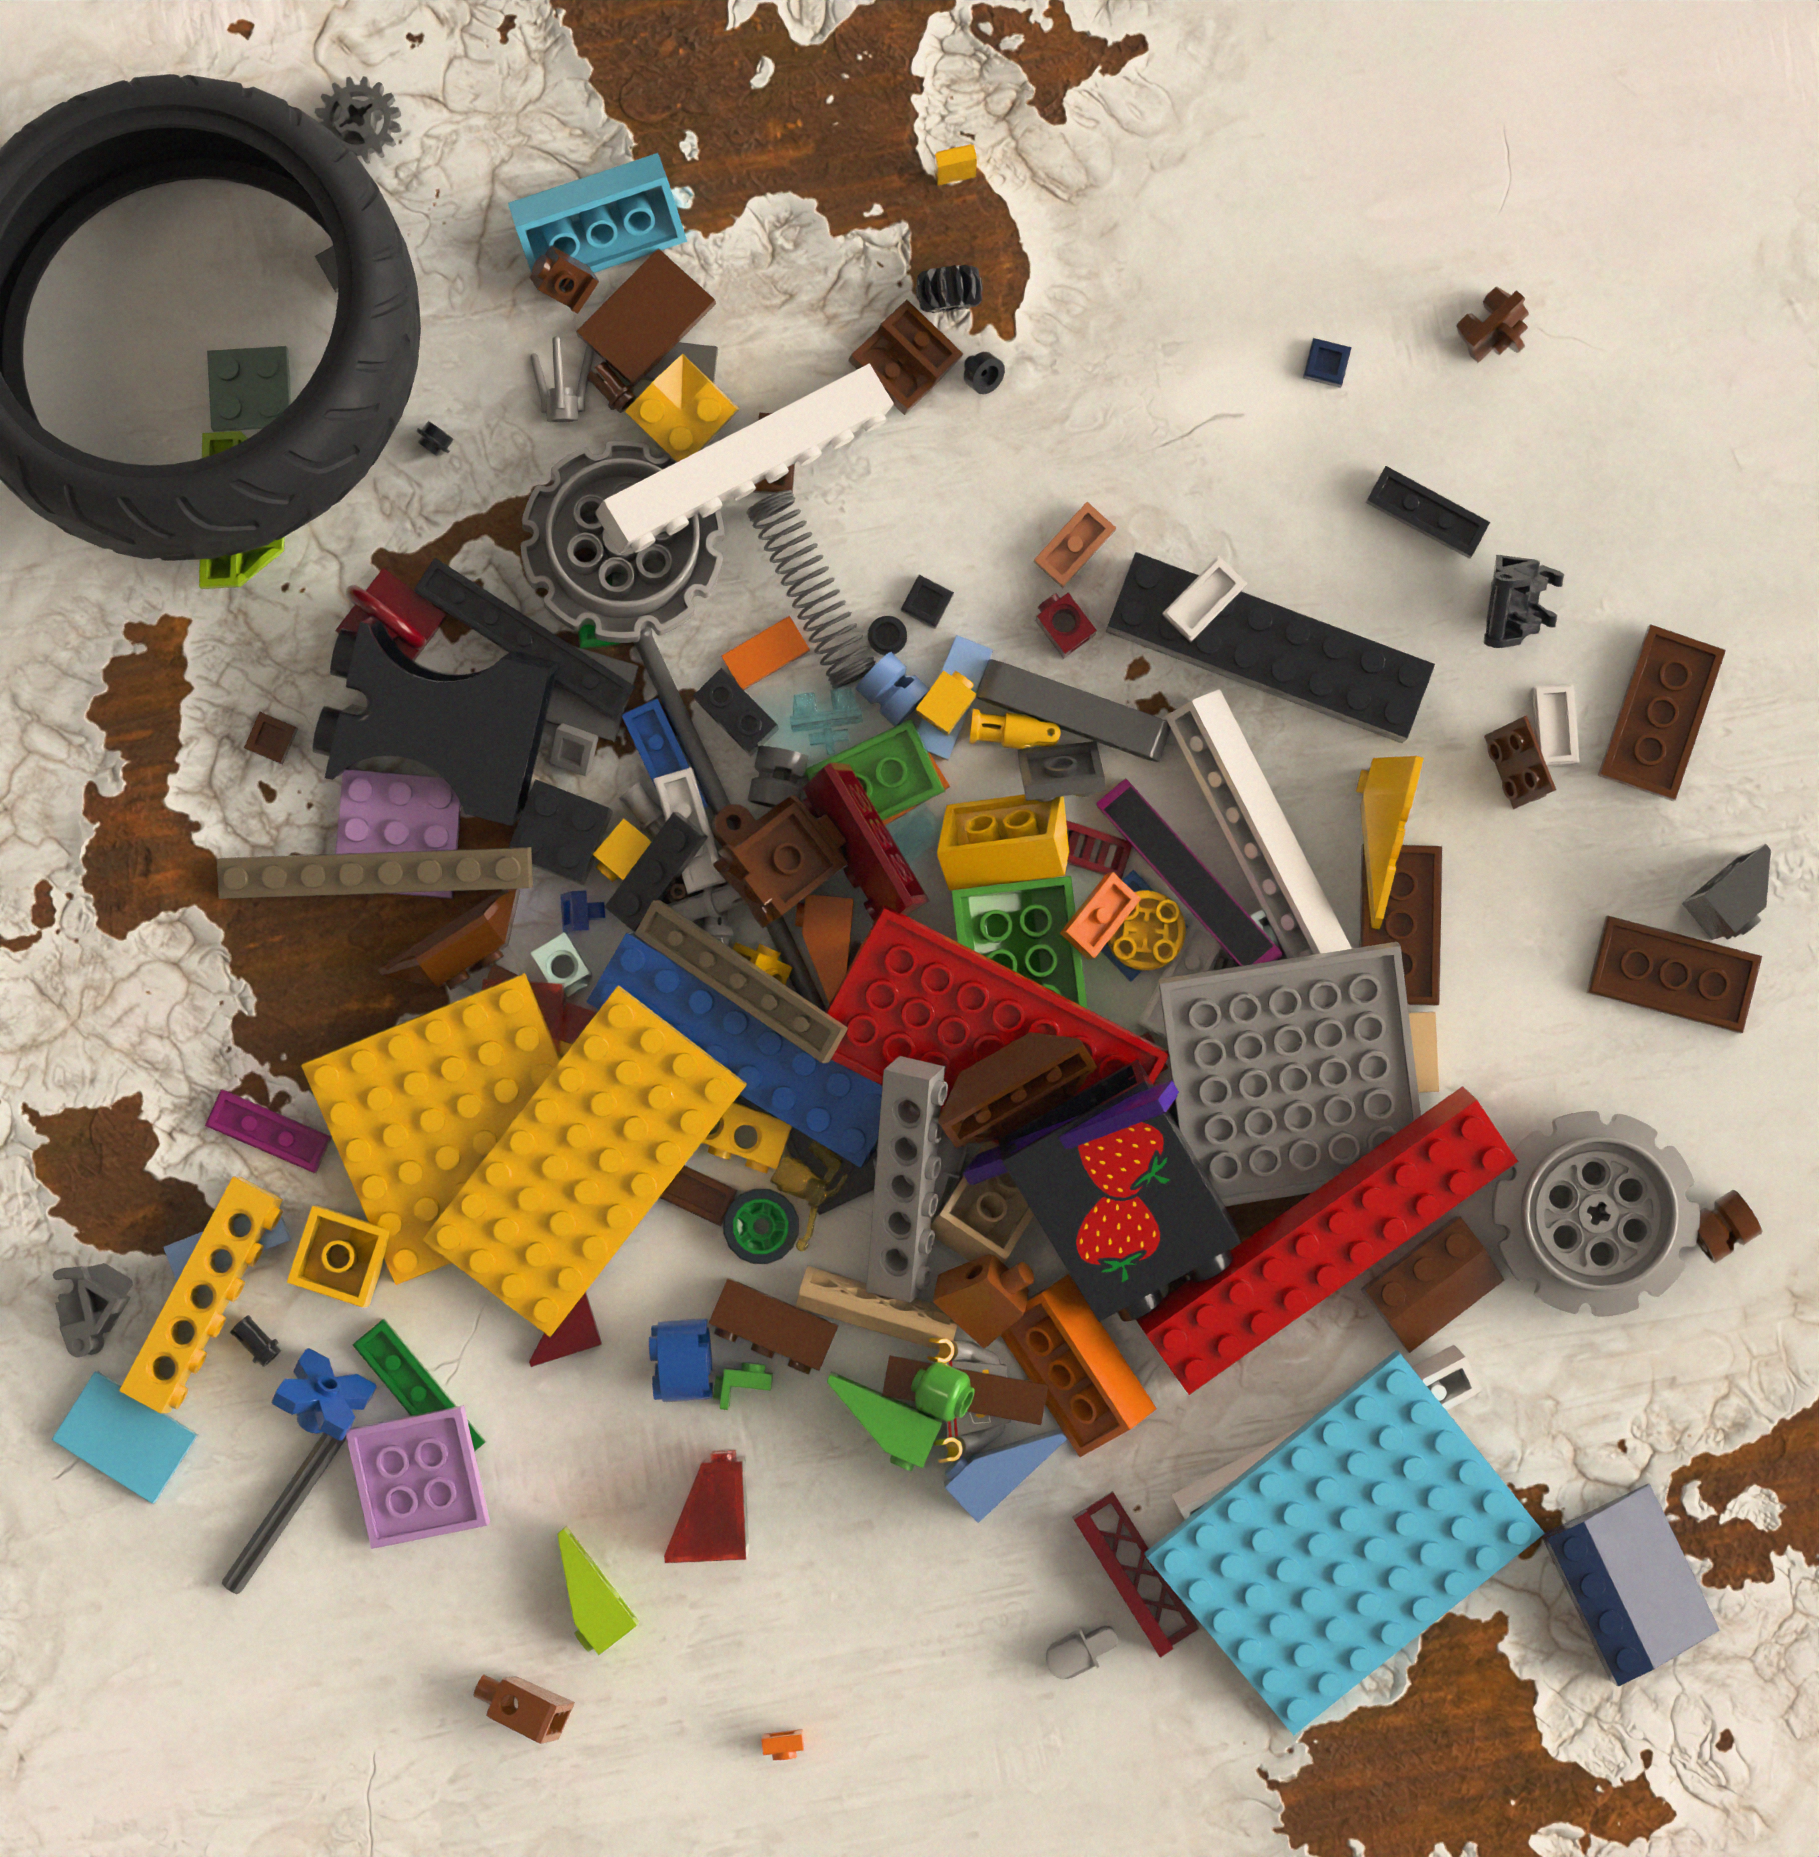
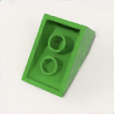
M831 1371L827 1383L886 1453L891 1454L890 1462L909 1471L913 1470L914 1465L923 1468L942 1425V1420L897 1399L882 1396L881 1392Z

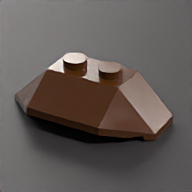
M500 889L379 967L380 974L387 978L439 989L448 986L450 990L457 988L471 978L467 972L479 964L485 969L504 957L501 950L509 945L520 890Z
M1029 1032L960 1072L938 1122L956 1148L964 1147L967 1143L979 1144L1002 1139L1071 1099L1084 1084L1088 1074L1093 1073L1097 1066L1080 1039Z

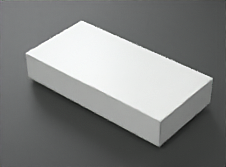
M1218 556L1162 615L1189 642H1192L1247 586V583Z
M1562 684L1532 687L1535 736L1546 765L1556 766L1580 763L1574 685Z

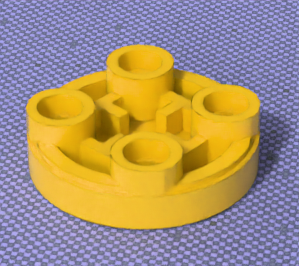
M1137 891L1135 893L1141 900L1107 944L1115 958L1125 966L1135 970L1150 971L1167 965L1178 955L1185 941L1186 926L1177 903L1169 897L1155 891Z

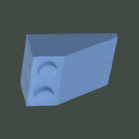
M1056 1429L973 1454L968 1460L961 1456L945 1470V1475L948 1479L944 1481V1487L979 1523L1064 1443L1067 1438L1060 1429Z

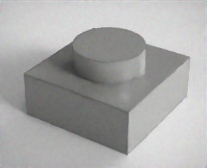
M562 723L556 729L549 764L586 777L592 768L599 736Z

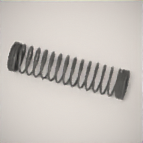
M791 490L780 491L755 503L747 510L746 514L750 518V522H754L753 528L763 529L758 538L760 540H769L764 546V551H775L769 560L772 563H780L775 569L776 574H786L781 580V585H793L788 589L786 595L788 597L799 596L792 603V607L797 609L804 608L797 617L800 620L810 619L804 625L803 630H816L809 637V642H821L814 652L816 654L827 653L821 659L820 664L832 665L826 671V676L829 677L828 681H830L832 688L837 689L864 677L874 667L876 661H874V657H867L835 673H830L843 662L868 650V646H864L841 658L824 662L835 652L862 639L863 635L860 634L840 645L818 651L835 637L856 628L857 624L853 623L836 633L813 639L827 627L851 616L852 612L844 613L827 623L807 628L819 617L845 605L846 601H840L823 611L802 616L819 602L840 593V589L833 590L814 601L796 605L811 592L834 582L835 578H829L810 589L790 594L791 591L803 582L828 571L829 567H822L801 579L785 582L786 579L798 570L823 559L824 555H818L797 567L779 571L781 567L792 559L808 553L818 546L817 543H814L793 555L773 560L776 555L787 547L812 536V532H807L784 545L768 548L770 544L781 536L791 533L807 523L804 520L780 533L762 537L773 526L787 521L801 512L800 509H797L774 522L757 526L759 521L783 511L795 502L796 498L793 497L794 494H792Z

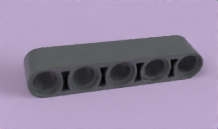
M993 659L988 661L976 694V698L1014 713L1026 714L1041 722L1054 723L1064 731L1153 762H1160L1171 731V727L1166 720Z

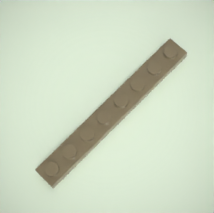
M531 847L217 859L219 899L524 889L533 887Z

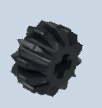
M953 265L922 271L917 277V300H919L920 309L925 312L945 313L969 309L978 306L982 301V278H980L979 269L974 266Z

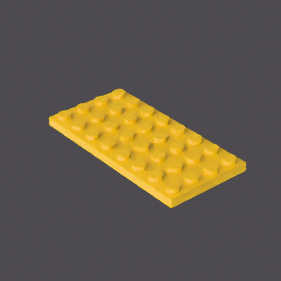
M618 985L422 1240L551 1337L746 1087L747 1083Z

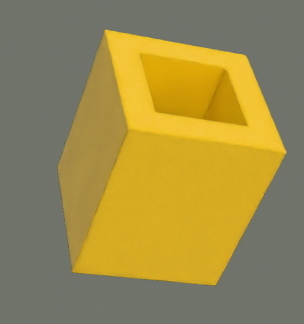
M943 670L915 709V713L943 734L949 736L976 698V693L971 690L974 684L957 671L950 675Z
M623 818L594 852L593 856L600 861L595 868L612 882L618 877L624 880L652 841Z

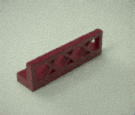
M1113 1491L1072 1516L1160 1658L1174 1649L1173 1645L1199 1629L1182 1600L1146 1558L1144 1553L1149 1548ZM1111 1503L1119 1515L1116 1533L1099 1530L1091 1515ZM1123 1523L1132 1537L1121 1535ZM1103 1536L1114 1538L1112 1549ZM1119 1539L1136 1543L1141 1550L1137 1567L1120 1564L1116 1552ZM1144 1557L1153 1571L1142 1569ZM1125 1570L1136 1572L1134 1583H1132ZM1141 1574L1158 1577L1162 1584L1159 1601L1145 1599L1140 1596L1137 1589ZM1166 1592L1175 1605L1164 1603ZM1146 1604L1157 1607L1155 1618ZM1162 1608L1180 1612L1187 1626L1167 1638L1159 1626Z

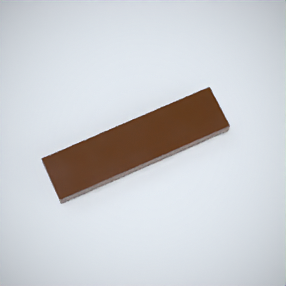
M889 1355L882 1396L915 1402L916 1393L911 1391L914 1377L920 1369L927 1370L933 1363ZM956 1368L969 1376L970 1386L975 1389L973 1400L967 1412L1036 1425L1042 1424L1049 1385Z

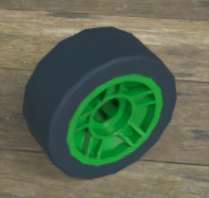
M753 1189L740 1194L729 1205L724 1216L723 1234L728 1247L740 1259L752 1264H769L782 1259L794 1247L799 1235V1218L794 1205L784 1195L771 1189ZM765 1219L768 1222L769 1229L765 1234L755 1232L754 1222L756 1220Z

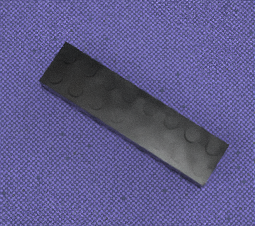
M1135 552L1106 633L1399 743H1403L1408 739L1435 667L1434 663L1242 591L1192 642H1189L1162 613L1199 575Z

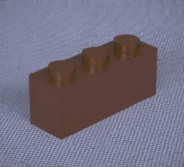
M731 1278L727 1279L709 1320V1324L716 1327L713 1334L736 1343L738 1336L753 1342L750 1348L752 1351L771 1359L775 1352L790 1358L787 1364L789 1367L806 1374H810L812 1368L820 1371L839 1325Z

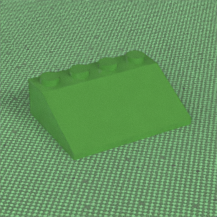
M1071 876L951 891L958 943L1088 1009L1081 953L1060 934L1076 913Z

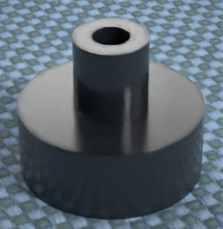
M985 351L975 356H969L964 362V381L979 394H988L994 391L1004 378L1005 366L1003 362L990 352Z

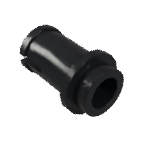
M250 1315L244 1317L230 1331V1334L235 1336L254 1356L252 1361L255 1364L259 1362L265 1367L281 1352L277 1346L279 1342L276 1339L271 1340L252 1320Z

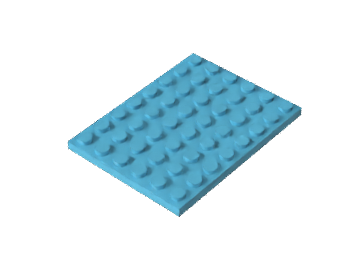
M1395 1350L1144 1554L1289 1731L1295 1735L1545 1533L1401 1353Z

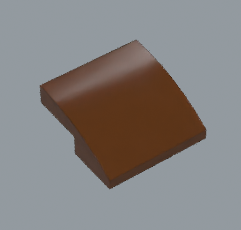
M906 300L880 324L878 330L851 354L848 361L857 370L870 363L894 406L905 415L960 360L963 353L914 305Z

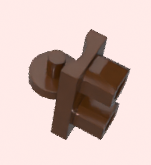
M1499 287L1493 288L1483 300L1484 308L1491 313L1484 322L1470 313L1466 314L1457 323L1458 334L1467 344L1470 357L1477 363L1492 349L1496 354L1501 355L1508 347L1516 353H1519L1525 347L1520 335L1528 329L1523 320L1529 313L1523 304L1525 297L1517 290L1510 295Z

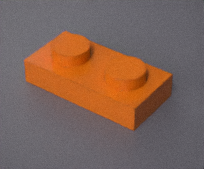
M1114 872L1107 873L1060 934L1087 960L1095 959L1141 898Z

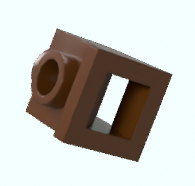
M552 245L545 255L543 254L537 258L532 268V274L529 277L537 290L568 306L571 311L577 314L599 283V280L589 266Z

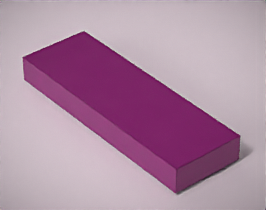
M223 1089L220 1090L205 1124L208 1128L313 1173H317L332 1139L330 1135Z

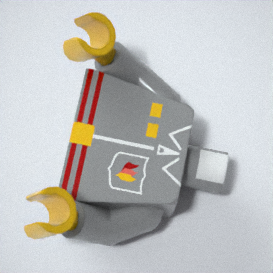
M931 1337L928 1341L938 1343L939 1353L935 1357L927 1356L929 1361L943 1362L951 1367L1007 1377L1006 1364L1000 1363L997 1354L986 1348L983 1349L975 1342L950 1341L937 1337ZM966 1412L963 1417H956L946 1422L947 1438L936 1440L934 1446L945 1445L948 1453L944 1459H939L938 1462H955L963 1455L982 1450L1003 1434L1005 1424L1010 1423L1011 1420Z

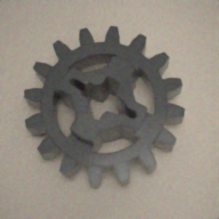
M350 76L346 77V87L342 89L335 82L331 84L334 94L329 96L322 93L320 96L326 107L315 108L316 116L323 120L319 123L329 129L339 139L340 143L350 149L356 156H362L366 164L370 163L371 153L375 152L379 157L383 158L385 155L382 146L384 144L391 147L396 145L391 132L398 133L402 129L399 123L393 121V119L401 116L399 107H390L396 101L393 94L383 95L384 86L380 82L371 88L370 82L365 76L362 77L360 85H355ZM364 96L368 97V99L361 101L352 99V97ZM338 106H340L339 119L333 122L334 113ZM358 114L365 123L358 126L352 120L354 115ZM382 115H384L382 129L377 135L375 133L377 122L383 119ZM353 139L364 141V144L355 145L347 142Z

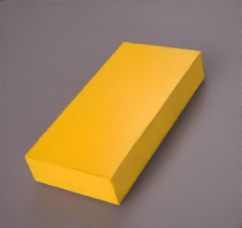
M969 144L936 152L934 173L937 186L976 177L977 156L974 145Z

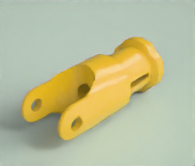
M973 708L969 743L975 744L977 740L1001 743L1002 747L1014 749L1031 748L1036 745L1049 747L1057 744L1061 731L1059 726L1054 723L1041 722L1026 714L1006 712L1004 716L980 713L979 709Z

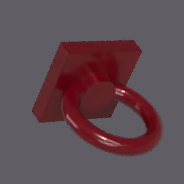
M382 568L366 591L357 585H351L346 589V597L354 606L335 631L339 634L341 629L344 628L358 632L360 621L373 616L386 626L397 646L415 661L448 616L415 593L413 589Z

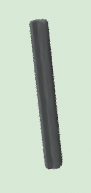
M326 1433L322 1434L222 1580V1585L235 1594L242 1592L345 1442L346 1436L343 1440L339 1441Z

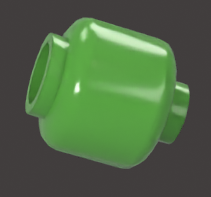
M943 1362L933 1363L927 1370L920 1369L911 1385V1391L916 1393V1407L920 1411L944 1422H949L956 1417H963L971 1405L975 1391L970 1386V1378L965 1372Z

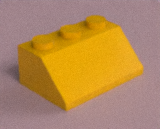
M1025 794L946 805L937 856L949 891L1065 876L1069 846L1064 796L1056 797L1047 802H1039L1036 800L1026 801Z

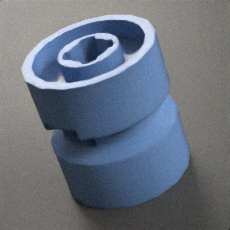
M889 652L862 678L855 689L870 704L879 703L881 705L880 713L895 727L901 724L917 708L930 689L917 676L908 677L905 674L906 666L892 652Z

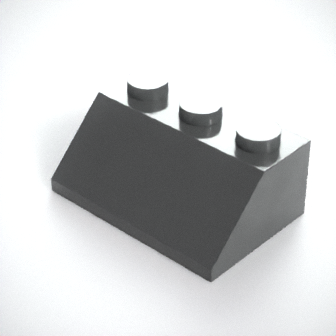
M1767 844L1739 855L1682 903L1712 940L1725 937L1728 940L1733 936L1735 938L1740 934L1744 935L1761 921L1757 914L1764 910L1767 905L1771 849Z

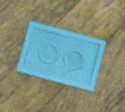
M95 1371L52 1440L154 1504L198 1434L165 1413L160 1414L120 1392L121 1385L99 1371Z

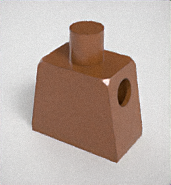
M988 1254L939 1274L932 1302L984 1349L1023 1316L1029 1293L1027 1286L1034 1282V1274L1025 1262H1020L1009 1269L995 1255Z
M484 1674L478 1681L473 1694L475 1698L490 1704L486 1715L488 1718L539 1744L559 1740L575 1702L516 1676L503 1678L499 1682ZM515 1698L518 1701V1708L514 1705Z

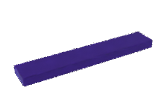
M1171 1080L1139 1092L1061 1135L1059 1139L1065 1149H1071L1159 1116L1168 1110L1178 1096L1179 1091ZM1076 1117L1009 1142V1146L1015 1143L1018 1147L1011 1154ZM997 1146L976 1155L963 1172L969 1185H975L1008 1172L1002 1162L1000 1147Z

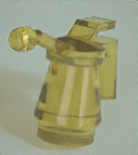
M815 1140L808 1150L829 1169L822 1180L799 1158H791L787 1154L770 1182L777 1186L779 1191L809 1201L807 1205L811 1206L806 1233L802 1239L799 1238L796 1244V1248L801 1252L806 1251L810 1245L808 1242L813 1235L818 1206L827 1197L838 1194L849 1176L845 1173L835 1189L826 1191L843 1161L832 1150Z

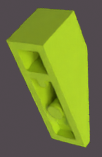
M566 1526L557 1533L573 1620L578 1628L574 1634L588 1652L594 1649L600 1655L634 1629L640 1621Z

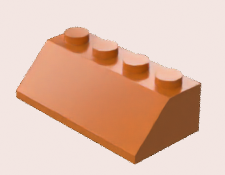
M1069 1274L1027 1299L1023 1316L1001 1334V1337L1027 1377L1032 1382L1049 1385L1045 1405L1079 1457L1129 1431L1157 1409Z

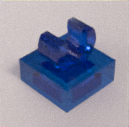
M586 890L560 894L563 933L576 934L588 931L589 921L606 918L605 902L587 903Z

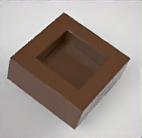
M259 711L244 748L283 765L298 728Z

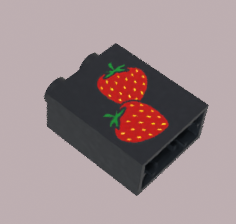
M1139 1059L1076 1093L1068 1101L1002 1139H998L1003 1164L1099 1322L1115 1313L1124 1322L1146 1315L1162 1301L1163 1295L1159 1290L1161 1287L1186 1273L1192 1282H1201L1214 1277L1232 1262L1233 1255L1229 1249L1241 1243L1230 1213L1169 1110L1159 1116L1071 1149H1065L1059 1139L1061 1135L1130 1096L1154 1087ZM1076 1117L1011 1154L1018 1147L1015 1143L1009 1146V1142Z

